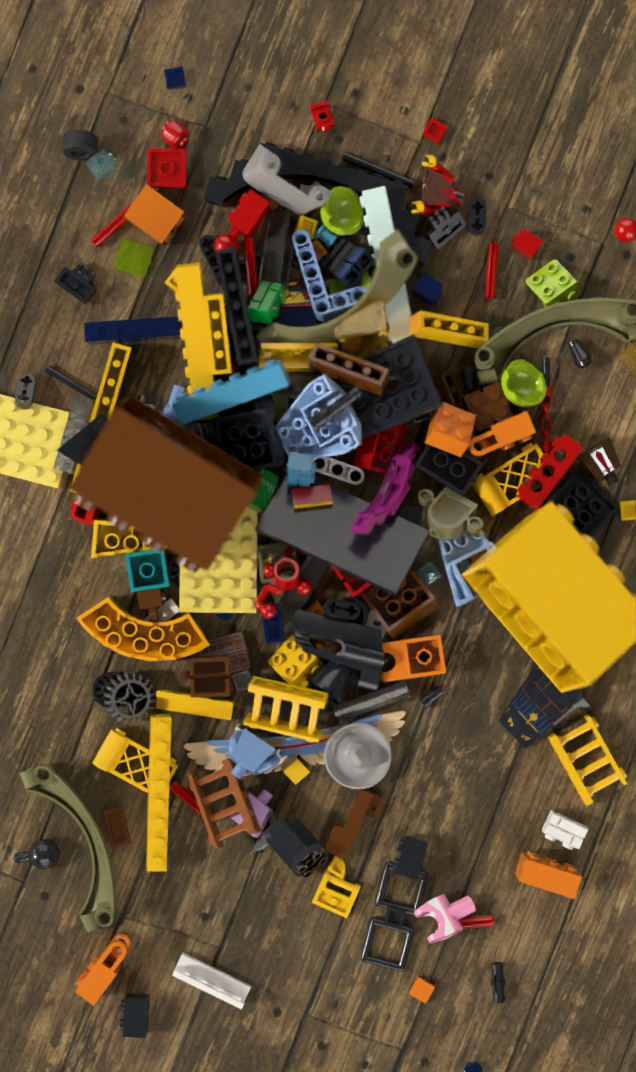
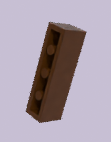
M319 343L315 344L309 357L310 370L323 375L326 374L328 377L357 386L379 396H382L389 381V369Z

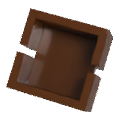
M499 381L482 388V393H480V390L463 396L466 411L476 415L473 426L476 433L488 429L494 423L497 424L514 417Z
M229 656L190 657V676L195 675V678L190 679L191 697L230 696L229 677H226V675H229Z

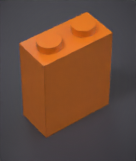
M146 184L125 213L124 218L159 244H162L163 241L167 243L172 237L173 233L170 231L173 227H179L182 223L184 211Z

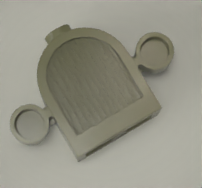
M447 487L436 498H434L433 492L428 489H423L419 492V504L428 507L426 527L434 538L442 540L455 539L465 529L472 534L481 532L483 521L476 517L478 504Z

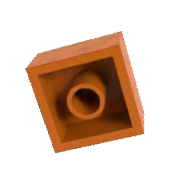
M442 402L443 406L432 413L425 443L461 457L470 444L476 415Z

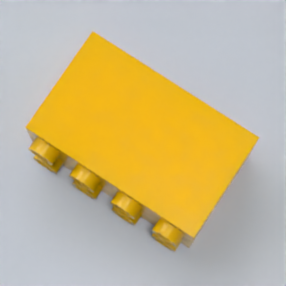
M550 502L526 516L465 570L461 576L562 693L590 685L636 642V594L632 596L623 586L625 578L618 568L610 564L606 566L597 555L599 547L596 542L588 535L581 536L571 525L574 522L571 513L564 506H555Z

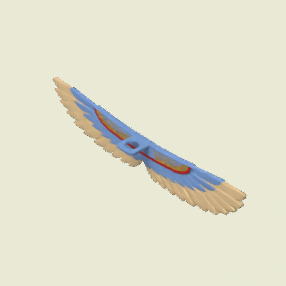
M405 711L378 714L321 729L323 731L319 742H308L305 739L288 735L260 738L275 748V753L280 749L279 755L281 757L287 755L282 764H277L274 768L263 773L268 774L273 769L274 772L280 771L293 761L298 754L311 765H316V762L325 764L324 750L330 737L340 728L354 723L374 726L390 742L393 740L391 737L400 732L398 728H401L405 723L404 720H400L405 716ZM229 739L184 744V748L191 751L187 753V756L194 760L198 759L195 763L206 765L204 769L215 770L216 772L222 769L223 760L231 758ZM246 771L243 776H248L251 773Z

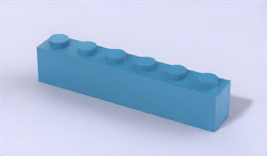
M274 359L266 362L264 367L258 368V366L248 369L247 373L240 375V373L233 374L227 381L217 380L211 383V387L205 388L202 386L193 390L194 393L180 394L176 396L172 406L182 426L287 387L291 381L283 361H276Z

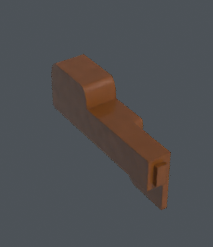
M367 788L359 789L344 825L333 824L325 843V850L339 858L346 859L364 815L376 818L386 798L372 793Z

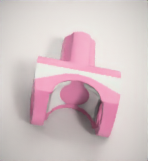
M442 894L426 902L414 914L416 918L431 916L436 919L438 929L427 938L429 943H435L462 931L463 928L458 919L475 912L476 909L469 896L450 904L445 894Z

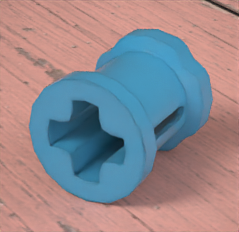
M323 224L314 237L320 238L330 249L332 244L339 238V235L330 231Z

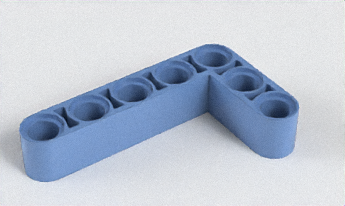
M305 230L296 231L292 237L315 316L322 322L336 319L352 308L358 302L356 298L363 296L366 289L364 287H355L328 296L310 236ZM301 240H306L303 244L298 243ZM305 257H312L308 261L303 260ZM310 274H317L313 278L308 277ZM315 291H322L321 294L314 295ZM340 302L346 303L342 307L337 306ZM321 308H327L325 312H319Z

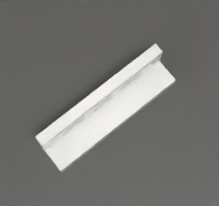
M182 953L172 976L240 1009L243 1008L245 999L251 989L250 985L185 953Z

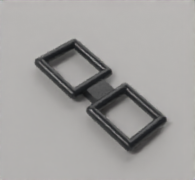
M386 862L375 905L387 910L384 919L376 917L370 919L360 959L362 962L402 972L405 970L415 932L413 927L403 925L406 914L415 916L414 912L421 907L429 873L423 870L420 871L419 878L421 879L413 907L383 900L391 870L395 871L392 869L393 862ZM376 926L406 933L399 963L369 955Z

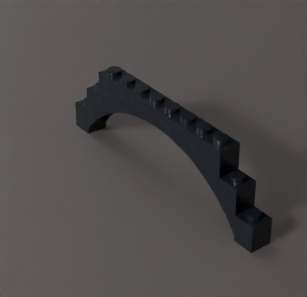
M270 142L260 143V145L279 158L280 168L276 175L282 179H310L327 182L338 187L351 188L359 197L363 196L362 191L385 186L395 231L398 229L408 243L407 245L417 254V265L425 266L432 241H429V238L423 235L414 236L420 214L411 213V210H414L413 208L406 207V209H402L408 189L404 182L400 180L392 182L379 174L375 176L368 175V172L362 169H357V171L351 170L345 164L334 165L328 159L321 158L317 160L307 153L300 155L294 153L295 151L290 148H276V145ZM235 160L229 182L222 176L216 175L215 178L210 176L204 201L212 205L224 207L225 202L251 188L252 186L243 179V170L249 160ZM408 253L406 261L412 263L413 256Z

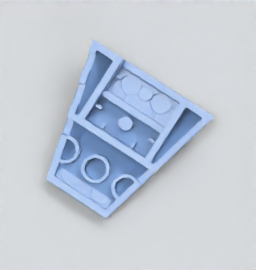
M465 529L459 537L451 540L437 538L456 607L467 604L479 597L463 579L461 574L472 565L468 558L485 549L488 551L494 546L492 542L487 540L482 530L478 534H472Z

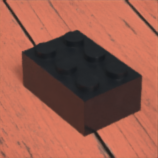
M427 444L414 467L443 486L464 496L484 463L465 451L459 457Z

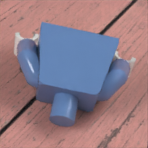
M237 724L234 733L229 739L231 760L236 763L231 773L235 777L241 779L246 771L252 775L263 773L284 762L287 755L281 757L279 755L280 749L275 753V748L249 732L247 727L244 730L239 729L240 724Z

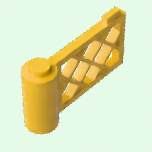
M532 443L521 448L523 451L521 454L484 476L481 473L475 477L474 483L471 485L491 517L520 500L515 497L509 501L505 495L506 488L518 489L523 477L530 478L528 475H524L526 464L535 465L538 468L543 453L537 444L534 446ZM533 450H536L539 455L538 463L527 461L528 454ZM515 461L523 463L521 474L511 471L512 463ZM545 466L544 468H547L549 473L552 475V468L550 466ZM499 471L507 473L505 484L497 482L493 475ZM510 474L520 476L518 487L508 485ZM534 481L532 484L533 491L541 487V484H536V481Z
M117 727L115 730L111 729L92 763L98 768L110 772L148 793V788L143 784L147 783L148 786L146 769H149V766L144 767L142 757L149 755V749L125 736L126 732ZM129 744L137 748L138 755L127 757L126 749ZM170 757V766L173 767L170 771V780L178 768V765L175 764L177 760ZM140 758L142 768L131 771L129 760ZM127 762L128 772L120 773L115 770L118 763ZM143 771L146 780L136 782L132 773Z

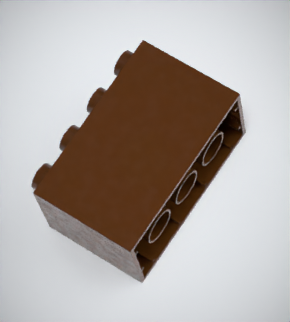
M128 394L116 406L68 489L76 493L73 500L81 507L93 511L98 506L110 514L108 521L113 526L123 531H129L130 527H133L144 534L142 541L148 547L158 552H163L165 547L179 555L177 558L179 565L188 571L196 573L199 568L208 572L256 495L263 475Z

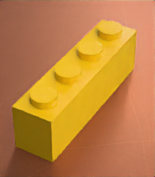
M224 293L204 295L212 375L232 373Z
M419 311L409 318V336L414 334L417 338L478 348L489 340V324Z

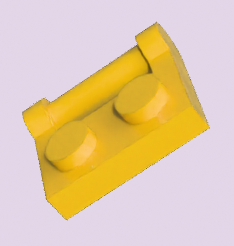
M325 870L312 903L347 918L361 885L349 883L331 875V872ZM327 882L351 891L350 897L326 887Z

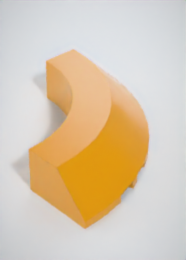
M109 596L76 618L83 628L102 645L130 658L145 661L175 660L192 655L210 646L204 632L191 612L170 621H148L128 613L116 603L112 596Z

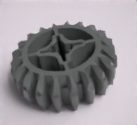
M124 672L123 679L118 674L117 678L119 681L116 682L114 679H111V683L114 686H106L111 691L110 693H104L105 697L110 698L105 700L104 704H111L106 710L108 712L114 710L111 713V717L114 718L118 715V722L122 721L123 717L125 724H128L130 718L133 724L136 723V717L143 721L141 715L144 713L148 717L149 713L146 710L154 709L149 704L156 703L155 699L150 698L156 695L155 691H150L154 686L152 684L147 685L149 683L148 678L142 681V674H139L136 678L135 672L131 673V677H129L127 672ZM131 683L141 685L144 692H134ZM125 684L123 694L115 697L118 689ZM129 692L134 696V698H131V704L128 700H124L129 697ZM145 698L143 705L136 710V703ZM116 703L127 704L129 713L120 711L116 707Z

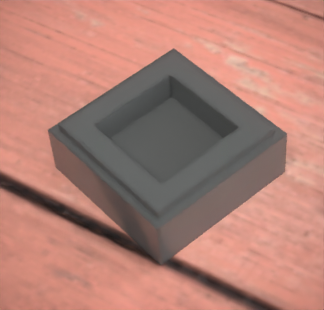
M250 669L231 674L236 693L249 688L252 680Z

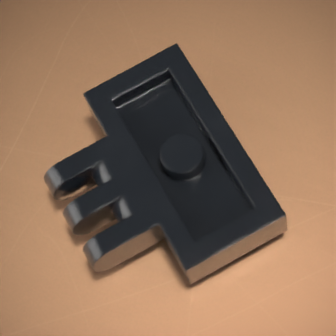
M442 206L440 208L442 216L436 211L434 213L436 221L432 216L428 218L433 228L426 232V235L436 249L442 247L467 226L456 209L448 213Z
M82 262L77 265L73 272L65 266L54 282L86 305L97 291L95 287L90 285L97 273L92 271L87 276L91 268L87 266L82 272L81 269L84 266Z

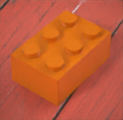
M527 851V853L521 852L515 871L519 882L572 899L576 898L582 879L574 865L569 863L561 865L556 863L557 860L550 857L542 859L538 857L537 853Z

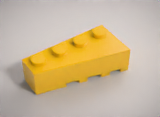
M98 517L94 520L91 558L153 549L142 541L144 534L133 527H130L129 531H123L113 526L108 521V518Z

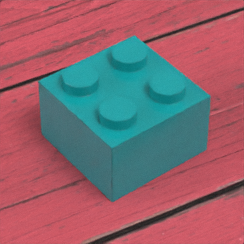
M142 550L125 553L131 592L169 587L164 550L163 552Z

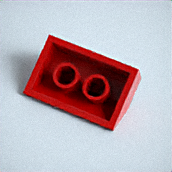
M407 422L390 430L361 439V445L356 448L352 466L386 475L392 456L403 442Z

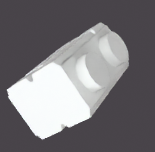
M553 810L550 811L542 828L545 838L553 842L556 839L562 841V846L570 850L580 848L588 831L587 826Z

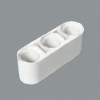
M321 457L325 461V466L315 470L318 473L352 485H359L364 480V472L360 468L330 457ZM334 465H340V466H342V468H343L342 474H340V475H335V474H333V472H332L333 466H334ZM353 471H358L361 474V479L357 482L350 479V474Z

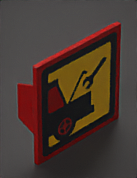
M304 278L275 280V283L283 285L284 293H286V301L280 305V309L312 307Z

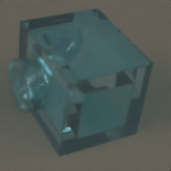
M104 149L85 162L98 182L117 169L114 164L117 160L111 152L107 154Z

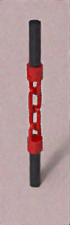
M548 357L542 358V374L547 388L545 397H549V403L546 402L544 405V399L541 402L542 407L545 408V416L541 419V432L545 435V440L541 441L543 454L545 451L550 452L552 448V441L548 440V434L552 430V421L548 416V407L551 406L550 358ZM544 419L545 421L549 420V431L547 429L544 431ZM544 468V474L549 477L550 473L548 469Z

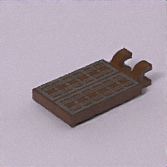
M243 631L208 639L210 646L192 655L176 659L177 662L188 659L190 667V657L229 656V674L252 668ZM190 670L180 673L181 680L195 677V675L190 676Z

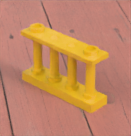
M253 676L248 688V692L255 694L253 712H248L243 725L253 729H263L305 739L308 742H319L323 731L316 728L319 708L324 709L329 693ZM263 695L274 698L271 718L260 715ZM282 699L293 703L290 722L278 720ZM300 704L311 706L309 726L297 724Z
M587 714L584 716L587 723L563 736H557L555 733L547 736L586 806L593 803L591 797L594 796L595 792L619 780L623 785L627 784L625 771L622 767L618 768L597 730L599 727L598 722L594 716L591 718ZM590 729L592 730L596 740L572 753L565 752L563 748L565 743ZM601 746L606 755L605 757L581 770H575L572 764L575 762L574 760ZM608 763L611 764L615 772L614 774L590 787L584 786L581 780L586 775Z

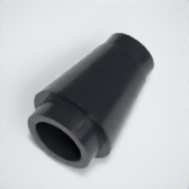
M578 339L568 344L574 364L579 369L585 368L593 362L591 354Z

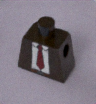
M610 437L576 457L577 461L595 481L604 477L609 486L619 481L614 470L621 467Z

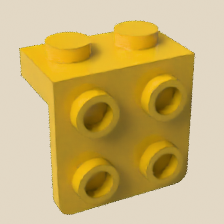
M291 635L268 660L270 666L288 684L304 688L308 685L309 680L325 665L317 656L303 652L296 642L294 635Z

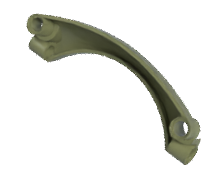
M397 229L380 242L379 257L373 279L363 296L346 313L327 323L311 327L286 326L272 321L270 325L267 324L256 333L258 340L261 343H337L371 322L393 300L418 262L417 254L407 245L406 239ZM408 253L413 256V262L409 265L404 262V256Z
M616 298L572 300L547 306L520 318L494 335L475 353L476 375L480 387L500 382L506 366L517 350L533 337L553 328L571 325L587 326L603 330L625 343L636 340V315H631L628 312L629 306L636 308V301ZM480 352H487L489 359L482 361L479 358Z
M43 764L20 772L19 775L27 792L44 796L60 805L75 819L82 829L92 858V880L87 899L79 915L86 932L94 931L99 927L110 926L116 916L113 872L104 838L92 814L76 791L55 771L52 765ZM42 769H46L49 772V778L41 776ZM104 912L108 913L111 919L104 920L101 914Z

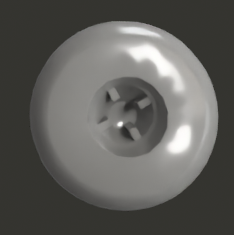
M364 723L350 724L337 730L328 740L324 750L325 766L331 777L339 784L351 789H366L381 781L388 772L391 764V747L386 736L374 726Z

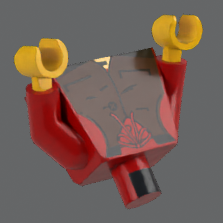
M425 155L428 157L429 163L422 162V165L430 167V169H427L420 200L412 202V204L416 205L417 209L411 210V213H420L433 217L436 211L442 214L440 211L442 206L449 210L451 201L462 204L465 193L454 190L456 180H454L453 175L443 165L436 161L435 156Z

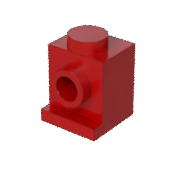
M329 101L310 105V112L316 132L326 133L331 131L335 127V122ZM325 114L327 117L322 120L319 116Z
M73 500L70 506V518L91 526L94 524V520L99 517L101 508L96 506L93 511H86L85 508Z

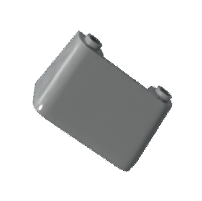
M260 144L243 170V179L249 185L298 216L305 215L324 205L332 195L331 191L317 181H314L311 185L301 184L299 189L277 176L276 174L280 168L279 158Z

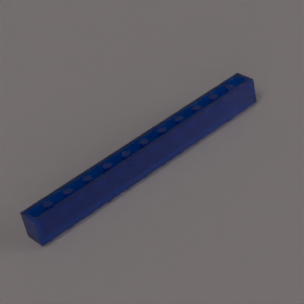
M313 307L280 309L278 317L274 318L273 322L293 327L316 326V316ZM226 313L228 334L232 335L228 313ZM178 316L84 323L85 342L88 345L181 338L180 329L183 328V322L179 321ZM250 320L252 333H257L267 325Z

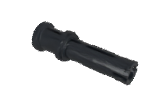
M355 386L328 407L320 408L321 411L307 419L315 431L319 432V428L328 422H333V417L363 397V394Z

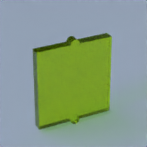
M122 239L119 250L116 252L117 257L113 269L146 278L149 265L152 264L151 258L154 247Z

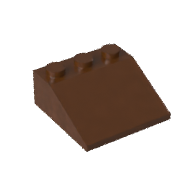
M412 567L396 596L373 585L360 592L393 640L440 607L435 597Z

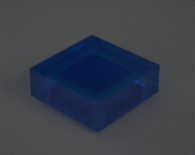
M183 66L164 70L167 90L186 87Z

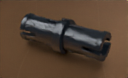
M503 962L491 963L492 980L490 982L493 986V1003L505 1002L504 985H506V980L503 974Z

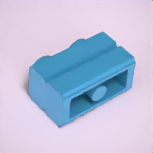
M290 453L287 467V486L289 488L310 487L311 483L314 484L316 463L313 462L311 454Z

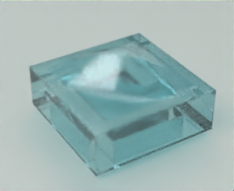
M432 561L416 571L427 588L442 578V575Z

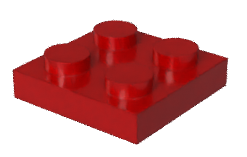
M148 148L147 185L151 188L186 189L187 150Z

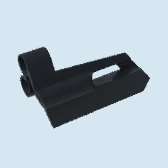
M298 610L290 618L294 637L303 652L359 669L357 687L370 691L377 690L385 659L380 629ZM309 638L341 645L342 650L339 653L314 648Z

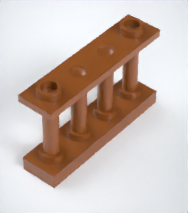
M231 758L222 761V769L202 778L194 774L188 776L190 780L189 787L195 794L209 833V843L214 849L223 848L222 840L240 832L246 831L248 834L261 832L243 779H239L231 773L236 766V763ZM224 776L228 777L229 787L206 796L203 785ZM228 795H234L236 799L234 806L212 814L209 806L210 803ZM235 813H241L243 819L241 824L219 833L216 825L217 821Z

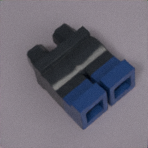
M343 238L341 241L336 240L332 244L331 249L333 251L329 256L324 255L320 259L321 266L331 276L351 289L363 276L359 271L365 273L375 261L364 248H359ZM367 259L363 266L359 265L362 260ZM355 274L351 281L347 280L350 275Z

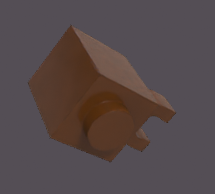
M162 588L137 591L139 608H148L150 621L159 620L157 607L164 606V602L167 601L166 591L162 590Z

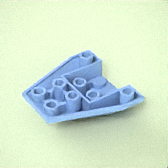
M326 374L307 385L275 426L288 457L291 452H297L301 455L303 453L311 454L313 459L345 454L361 445V423L351 405L333 417V422H328L319 428V432L315 431L307 419L321 411L320 408L328 407L345 394L344 390Z

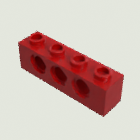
M563 434L561 437L557 436L551 443L553 448L550 452L545 451L540 458L541 464L538 468L533 467L528 474L529 480L526 483L522 482L516 490L518 492L516 497L533 510H537L583 449L582 446L566 434ZM557 450L562 451L564 454L562 461H558L555 458ZM545 466H550L553 470L550 477L546 476L543 472ZM534 481L541 484L539 492H535L532 489Z

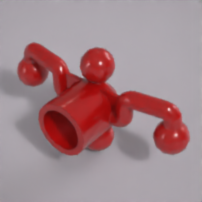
M289 546L283 553V559L279 560L276 564L268 563L263 569L264 575L268 578H273V580L262 588L256 599L255 606L261 611L262 616L267 619L273 618L276 614L274 605L269 603L263 604L269 592L277 595L283 593L284 590L288 591L297 588L301 595H307L312 590V585L308 580L300 581L298 562L295 558L291 557L295 549ZM284 572H291L294 574L293 577L289 579H283L280 577Z

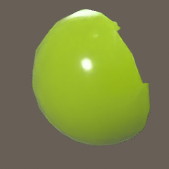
M343 186L334 187L330 190L332 195L328 201L320 206L322 222L335 234L342 236L355 234L361 229L364 222V208L361 207L360 198L351 188Z
M517 359L512 361L501 377L504 395L514 405L531 407L541 403L545 398L547 389L545 378L541 371H538L526 360Z

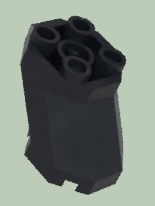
M292 815L293 819L288 820L284 818L270 829L269 834L271 837H267L266 841L296 876L307 878L312 875L316 867L323 865L327 861V851L296 815Z

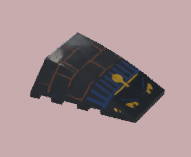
M536 664L499 721L526 749L594 710L576 689L561 693Z

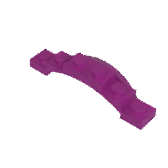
M417 443L401 444L397 452L392 456L387 474L378 493L370 505L363 512L357 514L356 520L350 528L354 534H369L374 525H382L387 515H394L410 489L407 481L415 469L412 461L420 450Z

